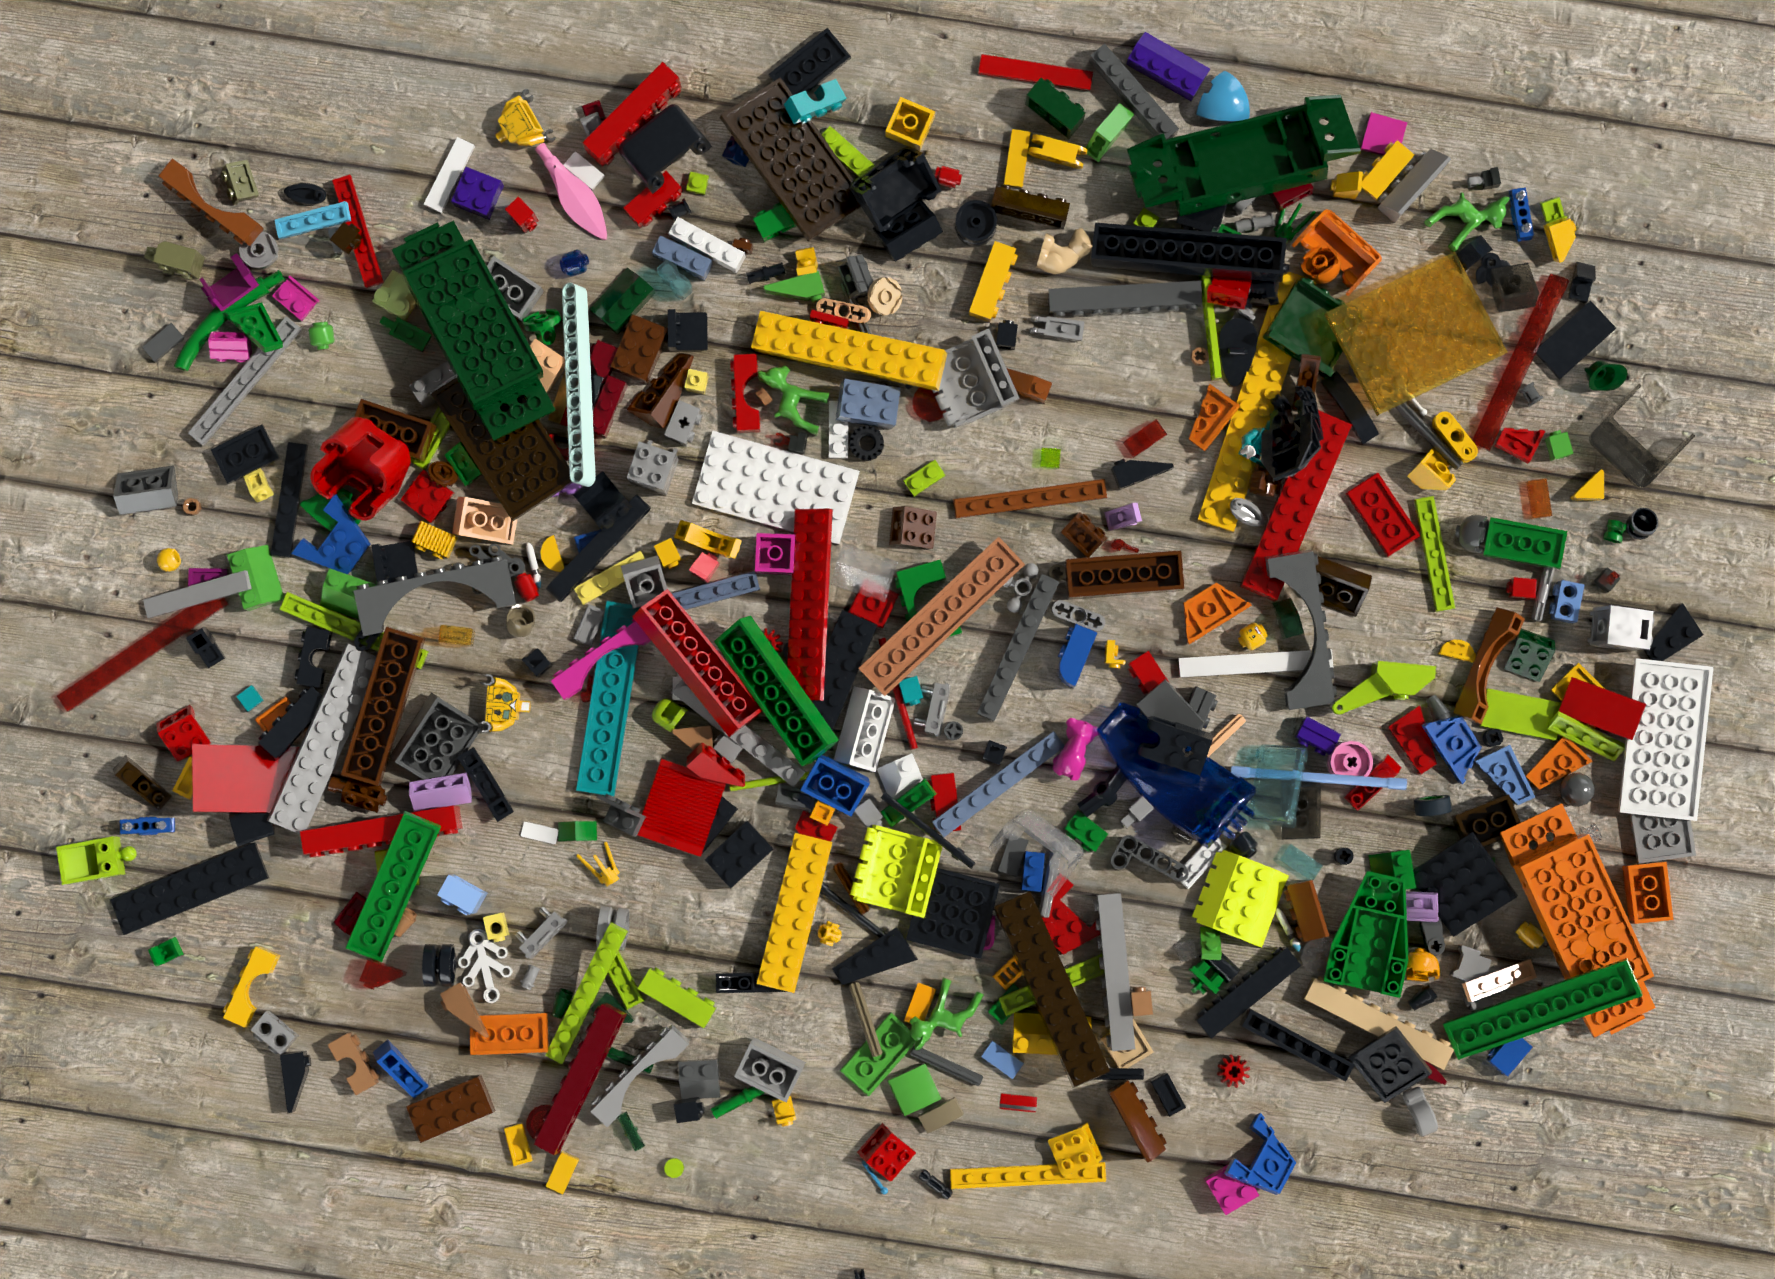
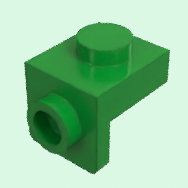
M176 937L148 949L156 967L184 955Z

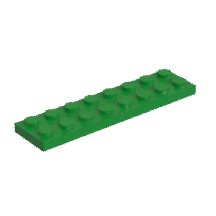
M407 811L404 812L348 940L346 949L379 962L383 961L441 825Z

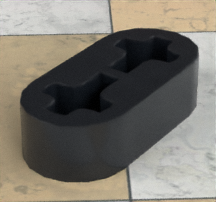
M361 629L354 640L355 647L360 651L369 650L382 632L368 635L369 637L366 640L368 645L360 647V638H366V636H363Z

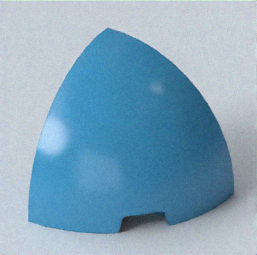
M1221 72L1211 81L1212 88L1209 90V93H1203L1196 115L1218 121L1249 119V101L1243 86L1229 72Z

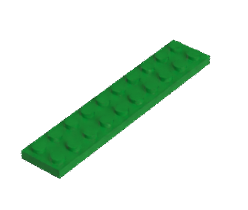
M1626 958L1444 1022L1443 1026L1457 1059L1460 1060L1642 997L1643 993Z

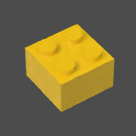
M900 97L886 128L885 137L920 151L934 121L935 111Z

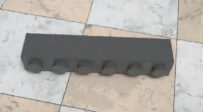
M1105 43L1090 55V64L1154 137L1164 133L1165 138L1170 139L1177 135L1179 128Z

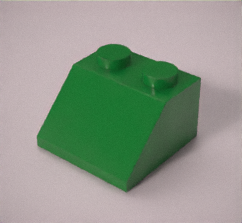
M1410 850L1368 855L1371 872L1405 879L1406 889L1416 888Z

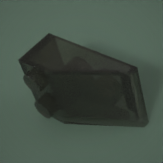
M1280 780L1282 840L1320 838V783Z

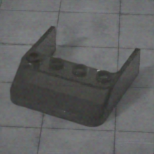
M1637 384L1591 432L1589 442L1634 486L1644 488L1668 466L1695 435L1692 433L1687 436L1664 461L1657 460L1613 417L1641 387L1640 384Z

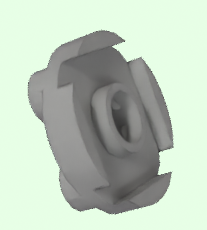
M263 231L251 246L244 242L239 247L241 259L253 269H265L278 259L279 250L276 240L270 234ZM257 245L264 248L261 254L254 253Z

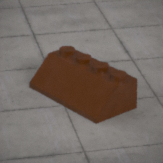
M1125 1080L1108 1089L1109 1096L1147 1163L1152 1161L1166 1150L1164 1145L1167 1142L1162 1133L1157 1134L1155 1130L1157 1124L1152 1116L1148 1117L1145 1112L1148 1108L1143 1099H1138L1136 1093L1139 1091L1134 1082L1130 1083L1128 1080Z

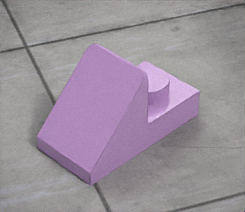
M1131 503L1104 512L1109 531L1133 526L1137 522L1142 521L1138 503Z

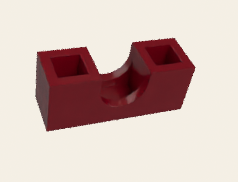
M608 375L593 411L594 434L607 438L613 423L615 410L618 404L622 402L628 385L626 382Z

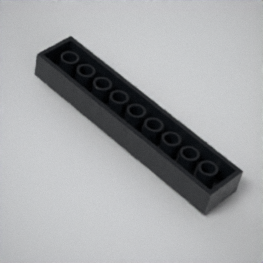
M1095 222L1091 264L1092 267L1283 282L1287 238Z

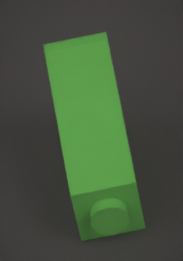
M1119 103L1095 130L1086 146L1087 154L1099 162L1128 126L1134 114Z

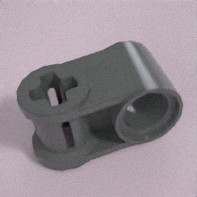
M1439 918L1438 922L1420 921V931L1425 949L1434 956L1442 954L1445 950L1441 919ZM1434 943L1435 945H1439V948L1436 949V952L1435 949H1431V945H1433Z

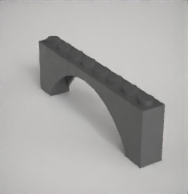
M1310 549L1265 557L1267 576L1270 578L1276 577L1285 582L1300 595L1308 607L1314 627V642L1308 663L1296 681L1289 688H1284L1286 707L1289 710L1335 703L1334 697H1337V690L1332 685L1334 670L1329 664L1332 655L1326 641H1329L1328 630L1324 629L1326 614L1321 608L1324 598L1322 591L1319 592L1318 584H1321V577L1319 573H1316L1315 565H1318L1317 554H1314V551Z
M502 556L490 558L491 562L483 563V560L471 562L472 566L464 567V564L452 566L453 570L445 571V568L433 570L434 574L426 575V572L414 574L415 578L407 579V576L395 578L396 582L388 583V580L376 582L377 586L369 587L368 584L358 585L357 590L353 592L363 636L383 632L382 625L394 605L413 589L431 582L452 581L471 586L496 603L497 608L515 605L516 601L507 559H502Z

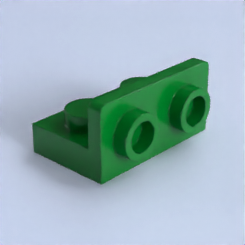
M459 442L445 454V457L465 486L470 485L482 475L462 442Z
M1078 810L1064 827L1067 831L1065 835L1073 841L1078 839L1082 843L1080 846L1087 852L1091 850L1096 852L1108 835L1106 831Z

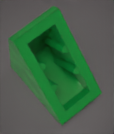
M597 821L558 822V841H597Z

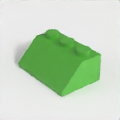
M268 545L246 548L227 554L233 574L244 570L248 571L252 589L239 593L244 610L251 611L284 600L283 590Z
M329 568L322 588L320 605L335 612L359 619L353 591L357 590L358 585L368 584L369 587L377 585Z

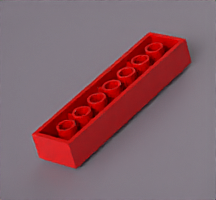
M668 589L643 605L632 616L728 737H731L762 712V709L741 679Z
M453 805L411 812V814L441 825L439 833L443 832L444 835L457 834L459 829H463L459 806ZM403 814L300 831L303 854L309 855L310 858L325 856V852L340 854L344 853V849L347 848L348 851L363 850L365 845H367V848L381 847L382 842H386V845L391 844Z

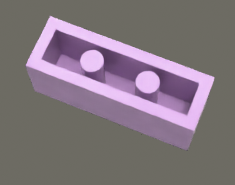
M467 773L409 782V796L414 812L472 802L471 786Z

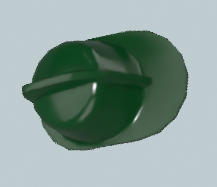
M1596 361L1590 367H1585L1584 369L1589 381V387L1595 391H1610L1619 388L1625 382L1628 374L1627 369L1623 365L1609 364L1605 361Z

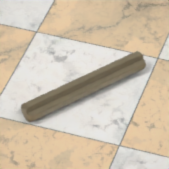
M852 983L849 985L871 1054L873 1057L882 1055V1050L860 983Z

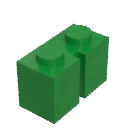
M780 202L773 205V209L767 212L765 210L758 212L755 215L756 217L753 218L763 242L778 236L779 231L784 233L797 227Z

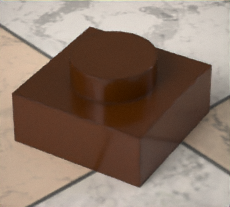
M745 238L734 239L733 247L746 254H752L753 244L750 243V240Z

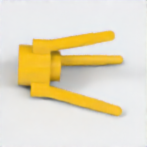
M604 842V846L612 870L610 867L606 869L598 857L593 855L594 860L602 870L599 874L584 858L577 854L576 857L599 879L601 884L604 883L608 887L619 880L617 874L620 872L616 868L607 842Z

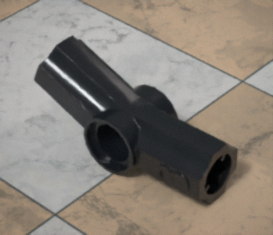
M1116 766L1105 781H1100L1094 786L1093 793L1077 804L1083 814L1088 817L1103 805L1110 806L1117 800L1116 793L1128 779L1129 774Z

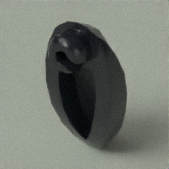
M297 183L284 189V193L288 198L303 205H317L326 199L325 190L312 183Z

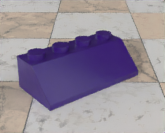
M1144 32L1126 63L1129 67L1191 102L1210 71V68L1147 32Z

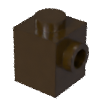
M343 222L329 240L349 255L353 249L355 250L359 247L363 237L359 234L360 229L352 223L348 225Z

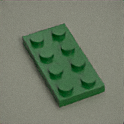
M1491 517L1483 556L1560 570L1568 531Z

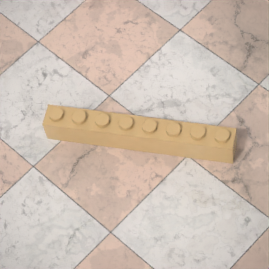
M1320 976L1317 979H1311L1302 999L1377 1037L1397 1026L1423 1060L1442 1070L1445 1069L1454 1051L1453 1048L1449 1047L1450 1042L1442 1038L1439 1041L1432 1038V1033L1424 1029L1420 1032L1415 1029L1416 1025L1406 1020L1404 1023L1398 1021V1016L1391 1012H1388L1387 1015L1380 1012L1381 1007L1373 1003L1367 1005L1363 1003V998L1355 994L1352 997L1345 994L1346 990L1336 985L1335 988L1329 986V982L1323 981L1324 978Z

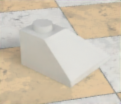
M909 754L877 769L887 794L895 800L923 780L913 754Z

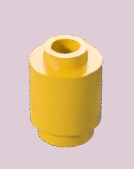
M1526 921L1515 931L1518 938L1531 949L1534 947L1538 949L1545 941L1543 939L1544 934L1533 924H1528Z

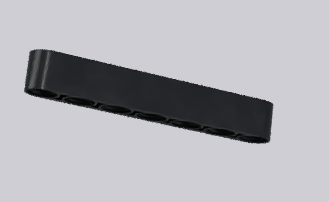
M635 495L629 501L633 509L605 532L601 530L547 586L546 590L559 602H562L650 511L651 507L639 495Z

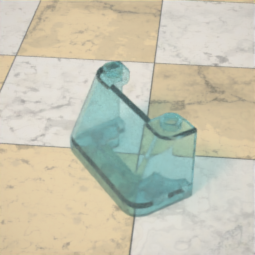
M1262 744L1261 747H1257L1256 759H1258L1253 791L1250 804L1247 803L1245 815H1248L1249 821L1295 828L1297 804L1303 771L1305 770L1304 763H1307L1309 754L1307 748Z

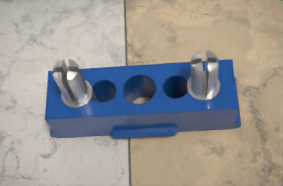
M1526 187L1509 190L1512 222L1515 226L1517 242L1532 240L1534 232ZM1519 211L1524 213V217L1519 215Z
M139 817L138 819L120 820V834L157 835L158 833L175 832V818ZM146 822L149 823V828L147 830L144 827Z

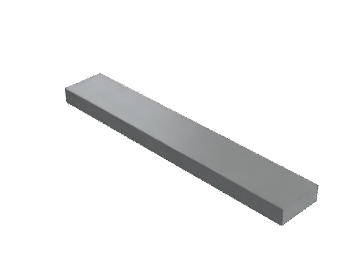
M244 570L144 599L143 602L147 618H154L251 590L252 588L248 571Z

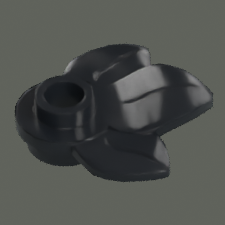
M1487 253L1482 258L1481 266L1476 270L1475 277L1478 284L1487 281L1493 289L1499 290L1503 285L1504 277L1512 276L1513 270L1508 261L1500 260L1499 256L1495 253ZM1490 259L1494 260V264L1492 266L1489 265Z

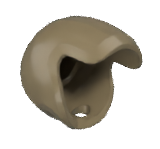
M513 605L506 616L507 631L515 637L528 636L535 624L534 611L527 605Z

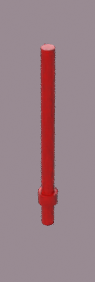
M886 638L878 639L880 647L887 642ZM898 684L893 689L910 750L918 748L900 685Z

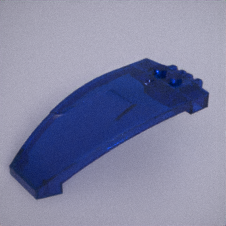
M1120 702L1096 730L1108 753L1131 785L1163 817L1207 849L1221 834L1230 840H1234L1236 835L1227 827L1231 826L1241 832L1243 829L1242 825L1246 826L1248 821L1239 814L1240 812L1253 818L1255 815L1254 811L1246 805L1256 794V787L1242 777L1238 778L1208 756L1200 776L1140 756L1137 753V749L1141 743L1154 744L1158 742L1160 737L1158 733L1147 727L1148 717L1140 713V708ZM1187 746L1185 751H1191V747Z

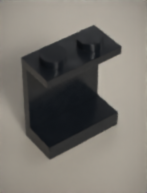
M603 471L595 476L592 486H583L573 494L603 532L612 527L614 523L633 509L631 504Z

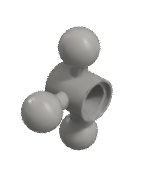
M1028 563L1024 566V578L1015 581L1012 577L1002 586L1014 587L1016 595L1007 602V608L1012 613L1021 610V598L1028 596L1032 589L1030 579L1038 574V567L1033 563ZM1025 583L1028 586V591L1025 593L1019 592L1017 585Z

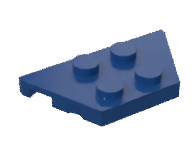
M1456 716L1421 725L1457 782L1463 784L1466 780L1464 777L1468 769L1472 768L1474 759L1482 748L1464 718Z

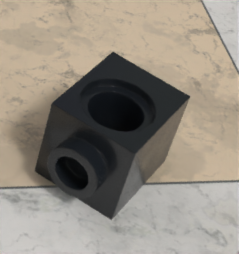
M1003 320V323L999 322L996 341L997 348L1015 350L1018 324H1014V321Z

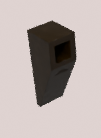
M127 755L113 768L114 775L157 810H160L172 797L169 792Z

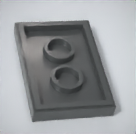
M1166 679L1136 704L1147 717L1155 716L1195 729L1204 723V720Z

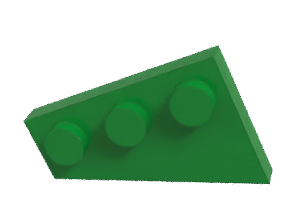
M262 302L225 312L226 318L264 353L283 348V342Z

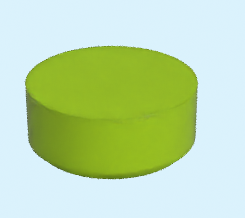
M678 1158L669 1159L664 1166L666 1175L671 1178L681 1176L684 1171L683 1162Z

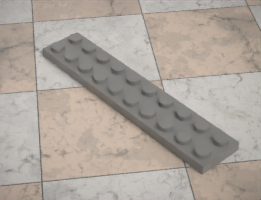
M346 643L267 821L299 835L300 831L307 830L361 709L376 656L360 651L355 646Z

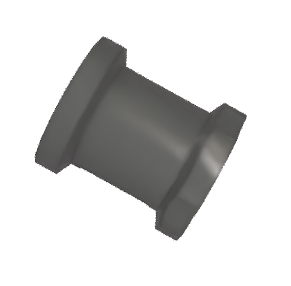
M1534 382L1519 390V393H1522L1528 401L1529 407L1544 398L1535 389Z

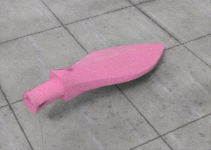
M545 143L537 146L535 151L543 160L546 169L553 179L560 203L565 212L581 228L601 240H606L607 230L603 212L593 191L583 181L569 172L557 157L552 155Z

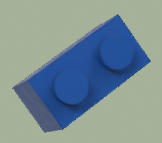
M1025 851L1021 890L1041 892L1045 853Z
M1523 1038L1492 1048L1487 1055L1489 1057L1486 1060L1503 1075L1509 1076L1533 1047Z

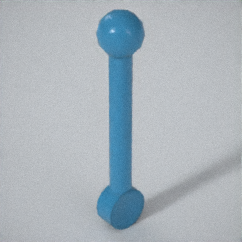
M864 1160L861 1161L881 1189V1194H887L888 1189L881 1184L869 1165Z

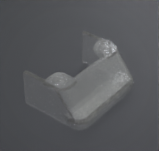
M1024 809L1004 825L988 849L993 854H996L1006 839L1015 841L1024 832L1054 853L1049 866L1051 871L1057 875V878L1046 891L1050 896L1054 897L1083 858L1084 850L1080 844L1031 809Z

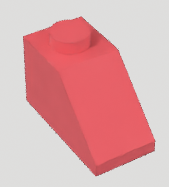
M702 552L689 571L694 576L709 583L720 564L716 561L718 558L709 552L706 555Z

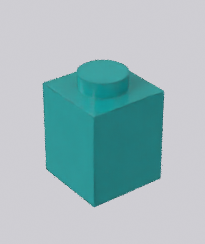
M914 676L902 680L899 685L905 704L909 703L910 706L920 704L923 694L918 677Z

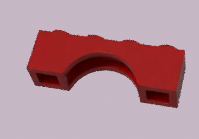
M757 354L734 355V360H730L731 372H734L735 379H731L732 391L735 390V398H732V409H736V417H733V428H737L738 433L761 432L759 410L750 407L744 399V389L747 383L758 376Z

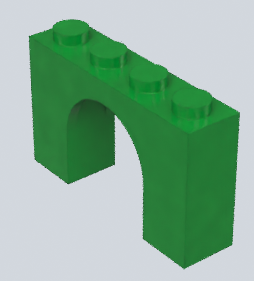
M941 559L896 572L897 577H894L897 589L901 588L902 595L899 596L902 607L906 606L908 612L904 614L906 622L917 614L914 607V597L918 590L925 585L946 580ZM961 627L957 628L948 638L961 635Z

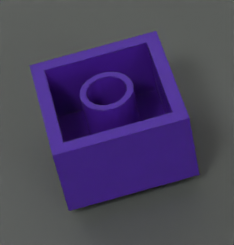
M465 167L451 202L455 207L490 220L504 185L499 179Z

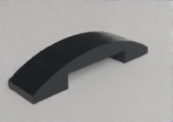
M1337 371L1331 377L1321 381L1330 397L1334 398L1350 424H1352V430L1362 444L1379 435L1366 409Z
M472 747L457 757L486 801L496 821L499 822L514 812L513 808L477 750Z

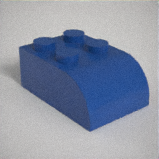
M1078 624L1073 628H1069L1065 637L1068 642L1061 647L1058 657L1061 658L1058 664V675L1061 681L1071 688H1074L1078 682L1097 635V632Z
M821 755L815 761L800 791L852 816L870 782L868 777L829 757Z

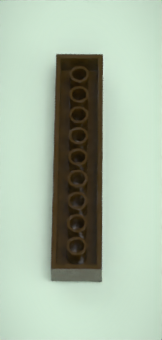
M1029 891L995 906L996 916L1072 1088L1109 1073V1067L1031 892Z

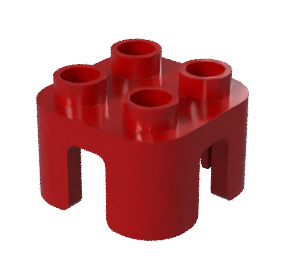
M352 417L322 443L320 450L326 455L314 465L310 479L315 490L326 499H331L345 485H350L362 494L351 504L349 514L359 520L367 521L372 519L398 494L411 463L409 449L404 442L393 438L376 427L371 420Z

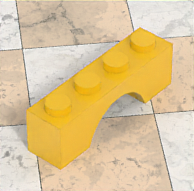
M255 946L254 949L250 950L247 957L249 962L247 966L242 968L239 975L241 980L239 984H235L231 995H233L231 1002H227L224 1007V1019L242 1027L249 1026L257 1009L249 998L250 985L257 976L273 973L280 958L279 954L261 946Z

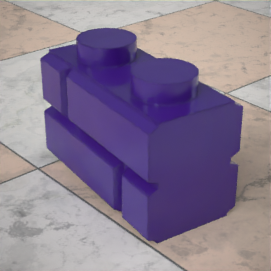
M1307 716L1304 717L1295 734L1298 744L1304 747L1310 745L1315 748L1314 752L1325 756V754L1331 755L1341 736L1340 733Z

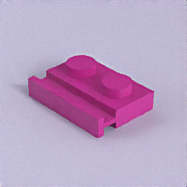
M290 275L272 295L273 298L301 321L305 319L317 302L320 301Z

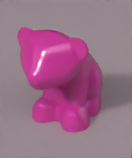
M1069 718L1066 721V735L1069 740L1060 754L1054 757L1053 771L1059 776L1064 775L1076 781L1079 780L1086 764L1084 757L1086 745L1090 744L1094 737L1099 735L1100 730L1098 727L1092 726L1083 720Z

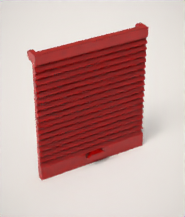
M661 759L642 813L646 817L637 835L701 857L727 783L701 778L687 767Z

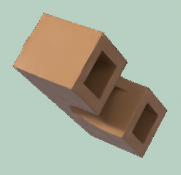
M349 1032L329 1043L328 1047L336 1061L346 1057L355 1061L356 1071L347 1078V1081L354 1094L358 1095L378 1084L379 1074L375 1068H371L369 1065L370 1058L359 1047L361 1043L357 1035Z

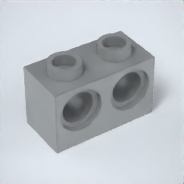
M266 1011L251 1029L254 1032L253 1036L260 1042H266L269 1045L268 1049L276 1055L278 1053L280 1055L284 1054L299 1036L270 1011ZM264 1023L270 1025L269 1033H265L262 1030ZM279 1035H282L285 1038V1044L283 1046L279 1045L277 1042V1037Z

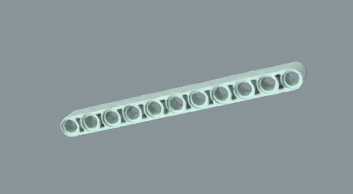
M570 282L565 284L562 289L570 479L573 483L590 487L595 481L588 299L585 288Z

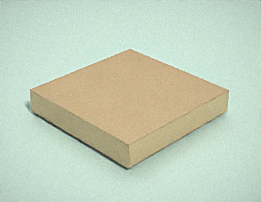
M1134 1019L1135 1049L1111 1051V1048L1107 1047L1106 1035L1100 1038L1118 1068H1129L1154 1053Z

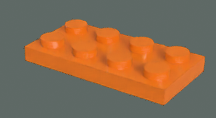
M547 1013L480 1016L489 1035L487 1038L470 1027V1055L548 1052Z

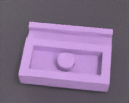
M1406 891L1407 921L1438 922V893Z

